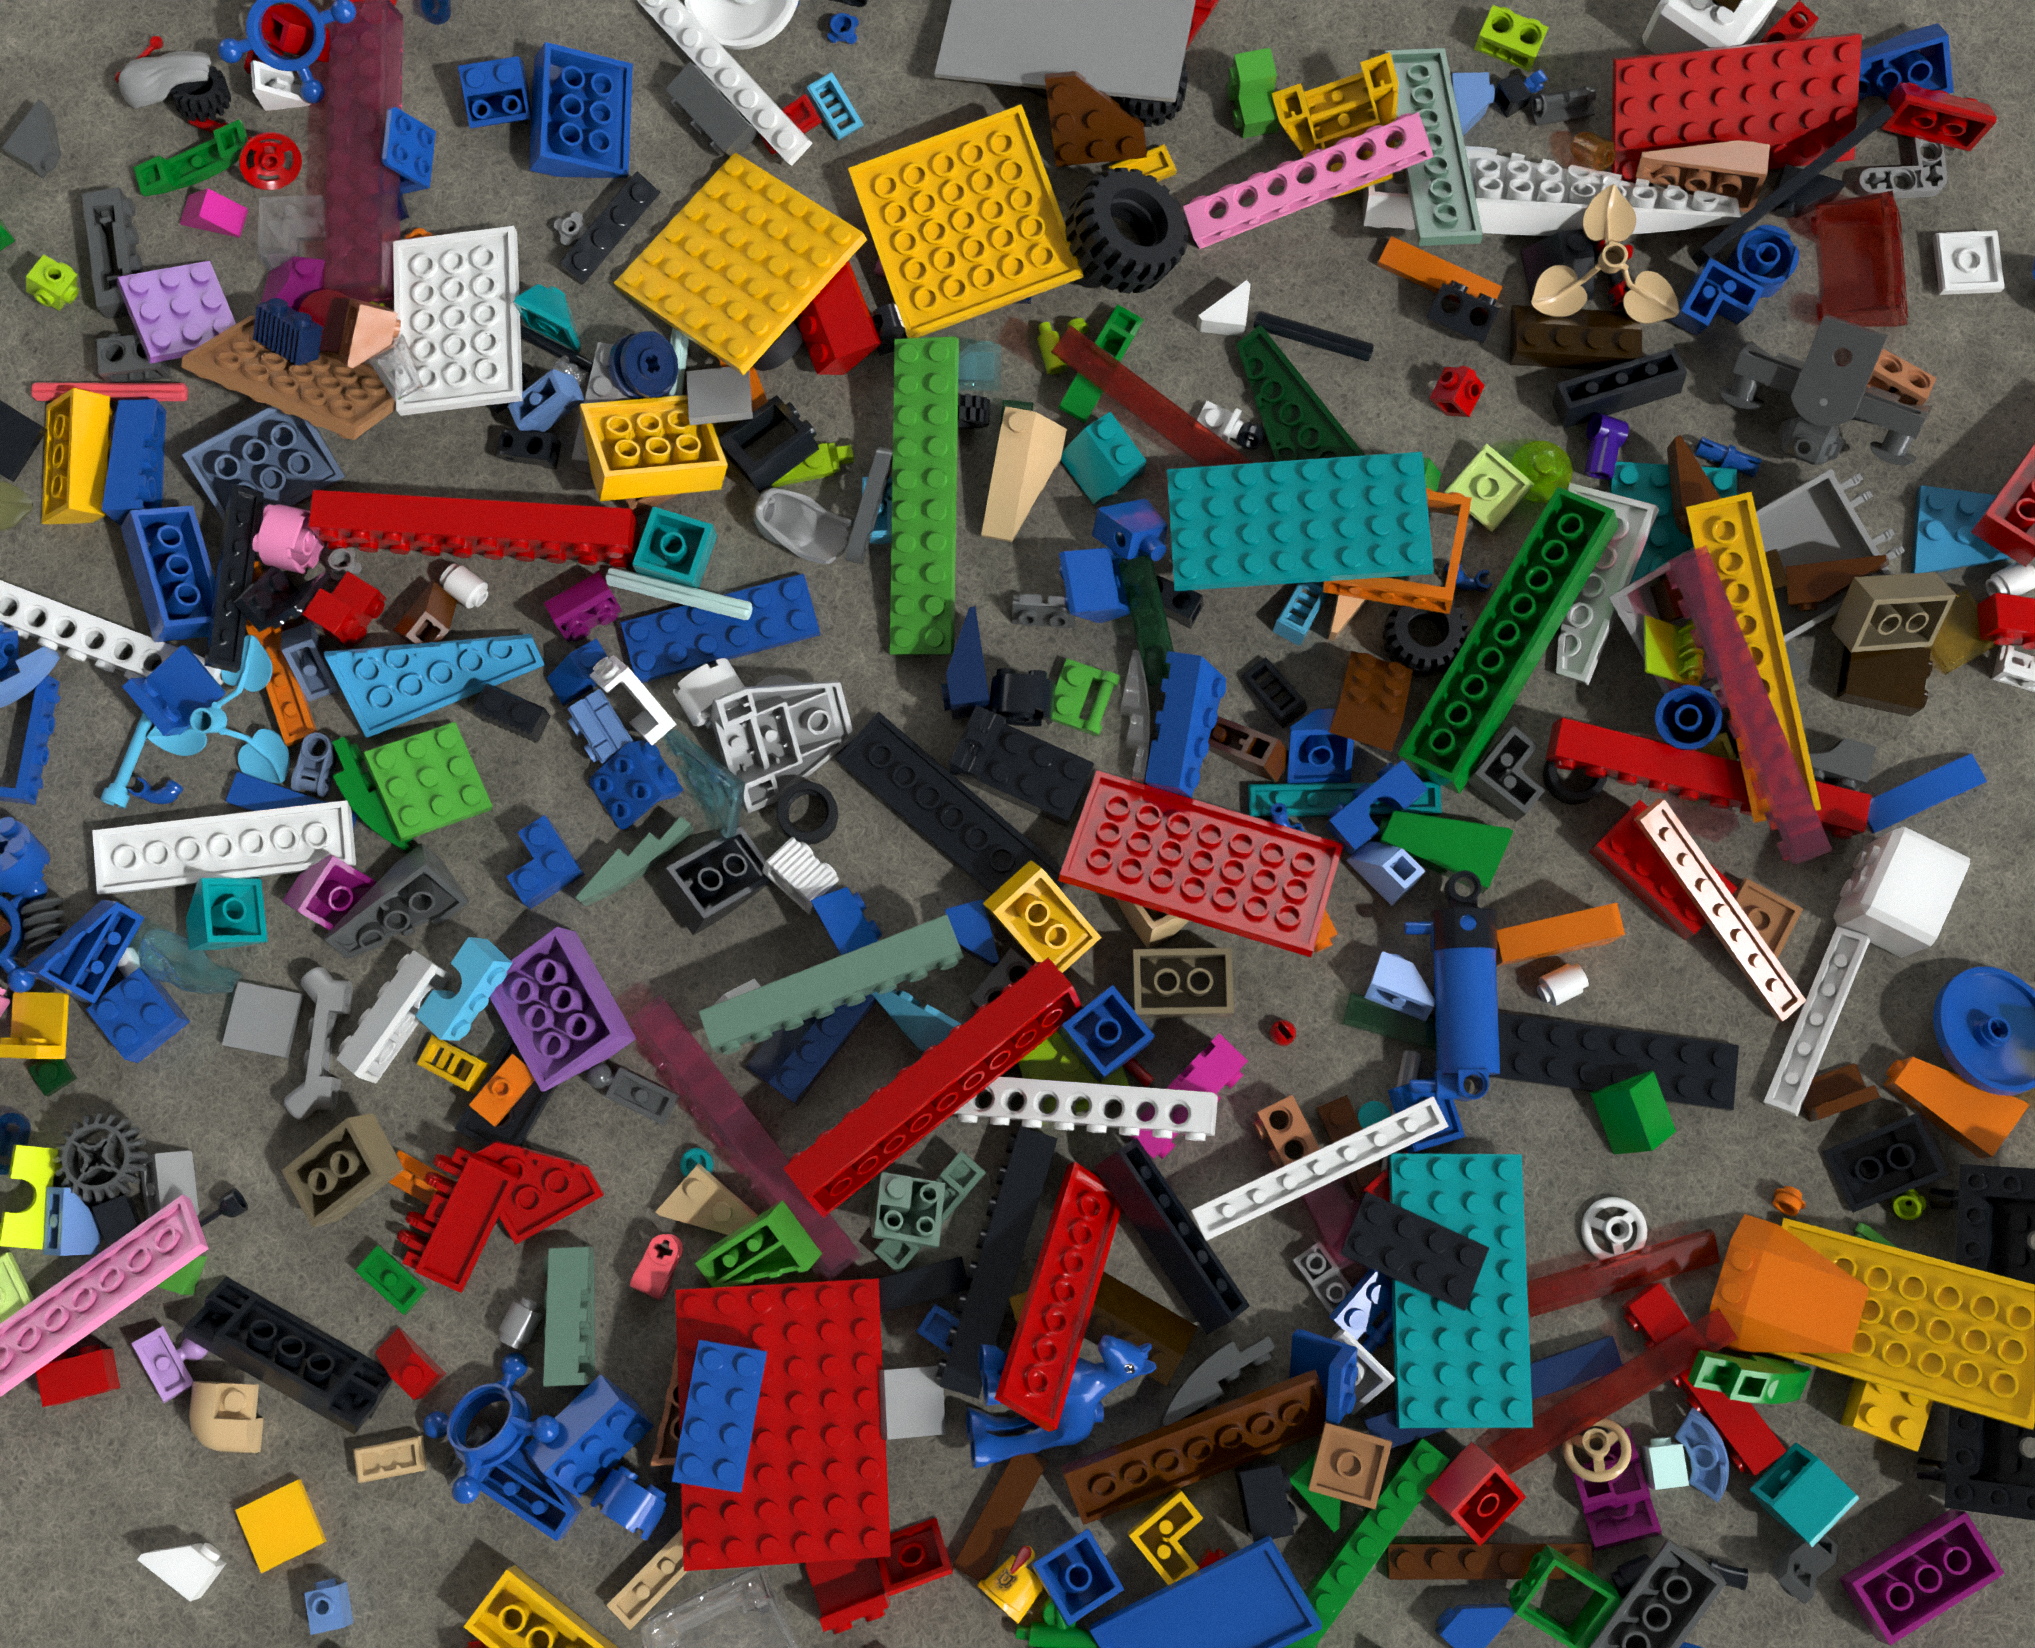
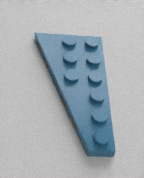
M1923 485L1917 488L1911 573H1940L1967 566L1973 567L2012 560V558L1971 533V530L1996 495Z
M532 634L324 652V657L366 738L479 693L486 684L496 686L545 666Z

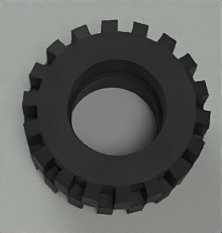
M1185 61L1183 62L1175 102L1111 96V98L1120 104V108L1129 115L1135 116L1141 122H1146L1145 127H1152V122H1157L1158 126L1163 125L1166 117L1168 120H1172L1175 117L1176 111L1180 112L1183 101H1185L1188 80Z
M1454 599L1452 600L1450 614L1395 605L1385 622V629L1383 631V640H1386L1384 649L1386 652L1390 651L1392 653L1389 659L1392 662L1398 660L1406 668L1413 669L1412 675L1418 676L1420 671H1424V675L1429 676L1435 670L1438 673L1443 671L1447 665L1450 666L1467 639L1468 633L1465 630L1468 624L1467 619L1462 620L1461 618L1464 614L1462 608L1456 609L1454 607L1456 603ZM1415 619L1432 621L1441 632V644L1434 647H1425L1417 644L1408 632V623Z

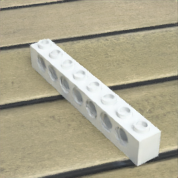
M0 580V622L4 623L6 627L18 630V637L27 640L30 635L39 639L37 644L43 647L46 646L56 651L57 647L66 649V655L76 660L85 662L86 658H90L96 661L95 666L113 673L115 668L124 671V677L127 679L146 678L153 672L151 668L155 661L162 659L163 663L178 649L164 642L154 643L153 638ZM17 605L16 612L8 616L9 610ZM46 616L44 624L37 627L38 620ZM75 627L73 635L66 638V632L70 628ZM100 638H104L102 646L94 649L95 642ZM133 648L131 657L123 660L124 653L128 649ZM194 654L204 666L205 658ZM204 666L222 686L224 681L221 669Z
M999 1077L953 1115L958 1116L959 1122L977 1123L978 1117L990 1118L989 1124L1009 1126L1010 1120L1022 1121L1023 1127L1041 1128L1043 1122L1054 1123V1129L1074 1131V1125L1087 1126L1086 1131L1092 1133H1106L1107 1128H1119V1134L1139 1136V1130L1152 1131V1137L1172 1139V1133L1185 1134L1186 1140L1205 1141L1206 1135L1215 1136L1218 1096L1212 1092ZM990 1092L992 1102L987 1108L982 1109L979 1099L983 1093ZM1022 1094L1024 1097L1023 1107L1018 1111H1013L1011 1108L1013 1097ZM1048 1097H1055L1057 1102L1055 1110L1052 1113L1046 1114L1043 1110L1044 1101ZM1087 1099L1089 1102L1088 1112L1083 1116H1077L1075 1112L1077 1102ZM1116 1101L1120 1102L1122 1105L1120 1116L1110 1119L1107 1113L1109 1105ZM1152 1104L1155 1108L1154 1117L1149 1121H1142L1140 1117L1142 1107ZM1178 1107H1186L1188 1110L1187 1120L1182 1124H1175L1173 1121L1174 1111Z

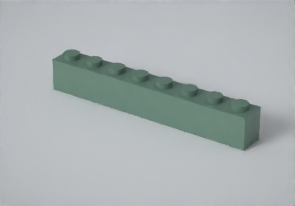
M944 915L698 1012L711 1048L717 1054L722 1052L723 1055H728L739 1051L742 1048L741 1045L753 1040L754 1043L768 1040L773 1036L772 1032L782 1028L785 1031L796 1029L804 1024L803 1020L813 1016L817 1019L827 1017L835 1012L834 1008L847 1004L850 1007L860 1004L866 1000L865 996L872 993L885 994L897 988L896 984L905 980H909V982L919 981L928 976V971L940 968V970L950 969L959 963L958 960L964 958L948 915Z

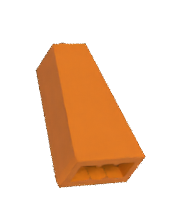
M1612 903L1497 930L1498 950L1496 951V965L1501 966L1610 944L1625 935L1618 904Z
M1915 1057L1902 1059L1901 1061L1897 1059L1886 1071V1075L1889 1078L1883 1084V1086L1916 1111H1922L1925 1118L1980 1159L1994 1156L2029 1107V1104L2011 1095L2003 1096L1985 1092L1967 1082L1960 1075Z

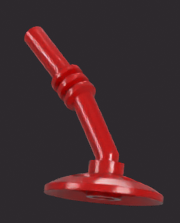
M199 117L195 121H190L189 119L190 125L210 133L229 124L226 122L220 124L206 118V122H200ZM265 132L254 137L247 135L248 141L243 146L239 155V167L242 175L251 185L263 190H277L289 185L296 179L301 170L302 156L298 146L291 138L277 132ZM265 139H276V140H279V141H281V142H280V143H277V142H275V141H264V142H260V141L265 140ZM250 150L254 152V165L248 168L247 155ZM287 151L292 152V163L289 170L283 166L285 162L283 152ZM259 174H261V175H263V176H275V175H278L279 178L272 179V180H265V179L258 178V175H259Z

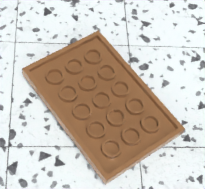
M253 315L248 316L182 357L181 368L193 372L196 376L222 384L228 390L241 392L250 396L254 401L267 403L280 409L285 414L307 420L313 426L326 428L345 439L355 440L396 410L395 375L365 362L354 368L346 367L338 360V351H320L317 360L300 366L295 365V363L290 362L285 357H281V354H276L275 351H271L267 346H263L262 343H257V340H253L255 316Z

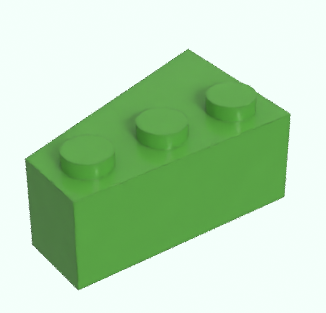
M782 1200L712 1245L695 1264L713 1288L732 1287L751 1283L759 1278L769 1276L770 1278L780 1277L783 1273L797 1270L798 1272L808 1271L822 1253Z

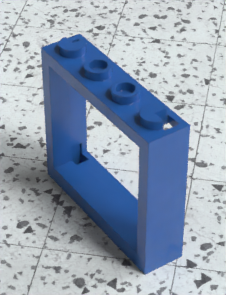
M0 671V682L20 673V671ZM49 675L35 688L16 788L0 787V801L35 805L38 789H43L41 774L43 766L47 764L49 759L47 743L49 735L55 729V718L53 716L55 704L59 703L61 698L57 695L60 682Z

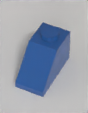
M597 638L568 654L547 677L563 706L598 686L591 679L590 674L594 672L593 667L596 663L608 656Z
M983 899L945 909L960 949L986 964L996 967L999 959L985 906L982 904Z
M1505 1603L1456 1605L1454 1609L1448 1607L1438 1617L1436 1623L1439 1626L1435 1629V1632L1452 1648H1486L1513 1617L1515 1612L1513 1608Z

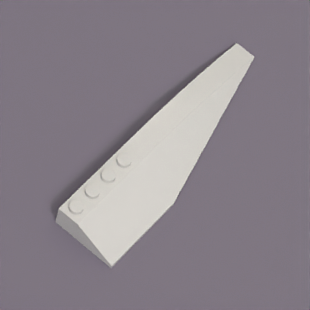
M1395 142V148L1399 147V142ZM1465 146L1482 233L1552 236L1558 232L1583 229V217L1589 204L1597 194L1612 184L1617 186L1620 193L1635 211L1636 226L1632 234L1678 231L1733 224L1741 218L1737 198L1698 190L1694 195H1691L1680 189L1679 186L1668 184L1667 189L1649 186V180L1637 178L1636 183L1621 180L1622 175L1576 165H1570L1568 169H1564L1551 160L1543 159L1542 163L1525 161V155L1512 153L1510 158L1496 155L1497 149ZM1404 169L1394 172L1393 178L1363 188L1364 226L1403 228L1406 230L1415 229Z

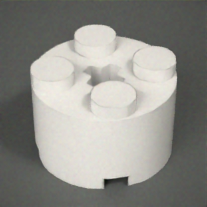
M726 658L717 659L718 666L711 669L708 664H705L692 671L678 683L680 690H673V694L694 726L705 724L707 729L713 728L710 719L713 699L745 687Z

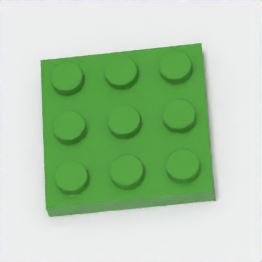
M456 722L363 753L365 763L400 842L492 810V803Z

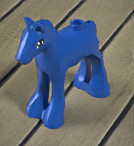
M1103 1335L1098 1344V1350L1104 1361L1094 1363L1078 1357L1058 1428L1051 1432L1044 1430L1023 1416L1016 1418L999 1417L977 1408L968 1407L966 1411V1432L970 1441L972 1467H985L990 1463L1000 1462L1017 1455L1037 1453L1043 1449L1056 1446L1075 1445L1088 1438L1094 1424L1103 1422L1104 1411L1100 1400L1126 1381L1139 1375L1151 1373L1157 1369L1154 1362L1147 1360V1354L1151 1350L1152 1344L1145 1343L1137 1347L1132 1342L1110 1335ZM980 1343L978 1360L986 1406L1002 1404L994 1398L1008 1355L994 1345ZM1034 1430L1019 1436H995L996 1434Z

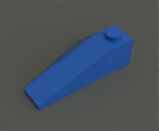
M1939 23L1905 32L1861 51L1858 99H1865L1867 96H1883V99L1887 100L1889 94L1899 82L1914 83L1922 88L1934 91L1942 90L1948 94L1953 93L1949 34Z

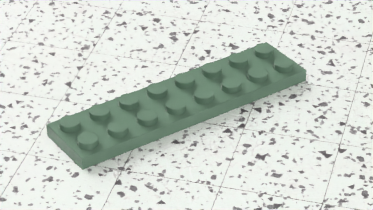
M1445 48L1385 50V53L1390 52L1399 82L1397 117L1406 113L1415 114L1419 112L1434 156L1404 169L1418 246L1481 243L1483 233ZM1398 139L1399 145H1401L1403 140Z

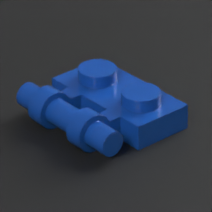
M1369 1269L1329 1316L1340 1329L1346 1330L1356 1340L1364 1332L1368 1338L1363 1342L1362 1346L1370 1354L1378 1346L1382 1348L1388 1341L1387 1335L1393 1329L1392 1284L1382 1274ZM1384 1310L1387 1315L1375 1328L1371 1323Z

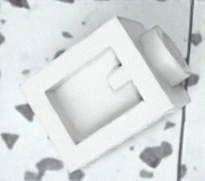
M1206 401L1193 427V431L1227 446L1230 438L1236 440L1238 432L1244 422L1240 421L1242 410L1236 408L1234 413Z

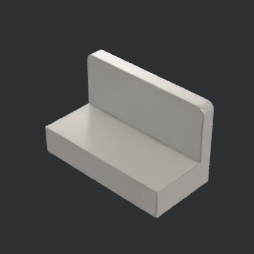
M191 1151L155 1153L149 1155L148 1158L140 1159V1164L145 1165L147 1168L145 1171H141L146 1220L182 1194L191 1199L196 1215H199Z

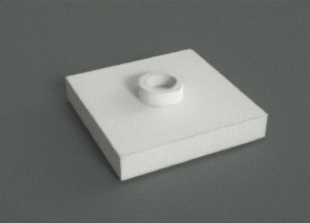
M1997 230L1936 233L1932 237L1939 295L2001 292L2005 288Z

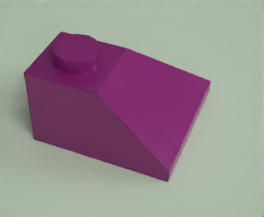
M294 256L276 267L268 274L261 303L269 301L271 298H280L288 303V307L298 312L303 300L313 291L331 288V279L326 261Z
M330 854L300 873L282 902L331 930L377 882Z

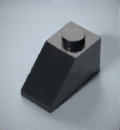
M1785 164L1776 178L1773 192L1803 169ZM1818 174L1772 211H1775L1777 215L1784 218H1798L1834 201L1844 188L1845 182Z

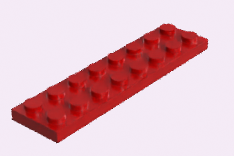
M1077 1162L1067 1165L994 1398L1048 1432L1058 1428L1122 1209L1105 1182Z

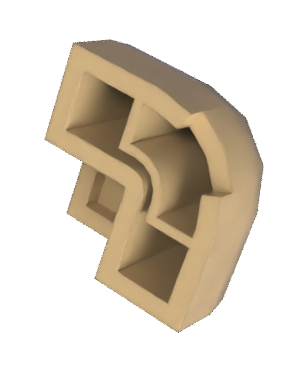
M221 1381L192 1382L189 1420L191 1432L196 1439L208 1449L220 1452H260L264 1418L256 1417L259 1384Z

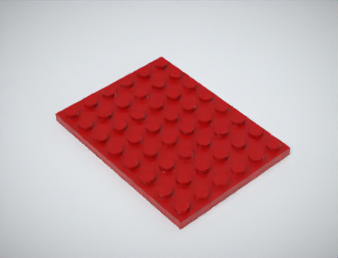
M879 1278L675 1290L680 1434L698 1339L767 1351L741 1493L681 1483L684 1571L891 1557L886 1440L881 1439L879 1370H883Z

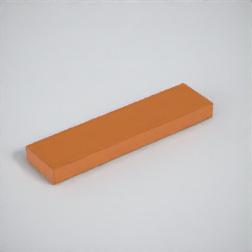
M1393 236L1390 237L1377 264L1378 267L1437 294L1442 284L1449 285L1451 280L1467 286L1468 290L1466 293L1476 298L1479 293H1482L1497 300L1503 287ZM1445 296L1446 298L1460 304V301L1457 296ZM1476 307L1473 309L1474 311H1477L1485 316H1488L1487 311L1482 307Z

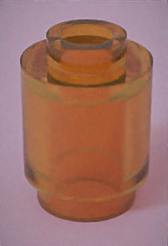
M1593 132L1577 134L1570 146L1571 153L1577 161L1597 171L1607 169L1616 157L1614 151L1615 144Z

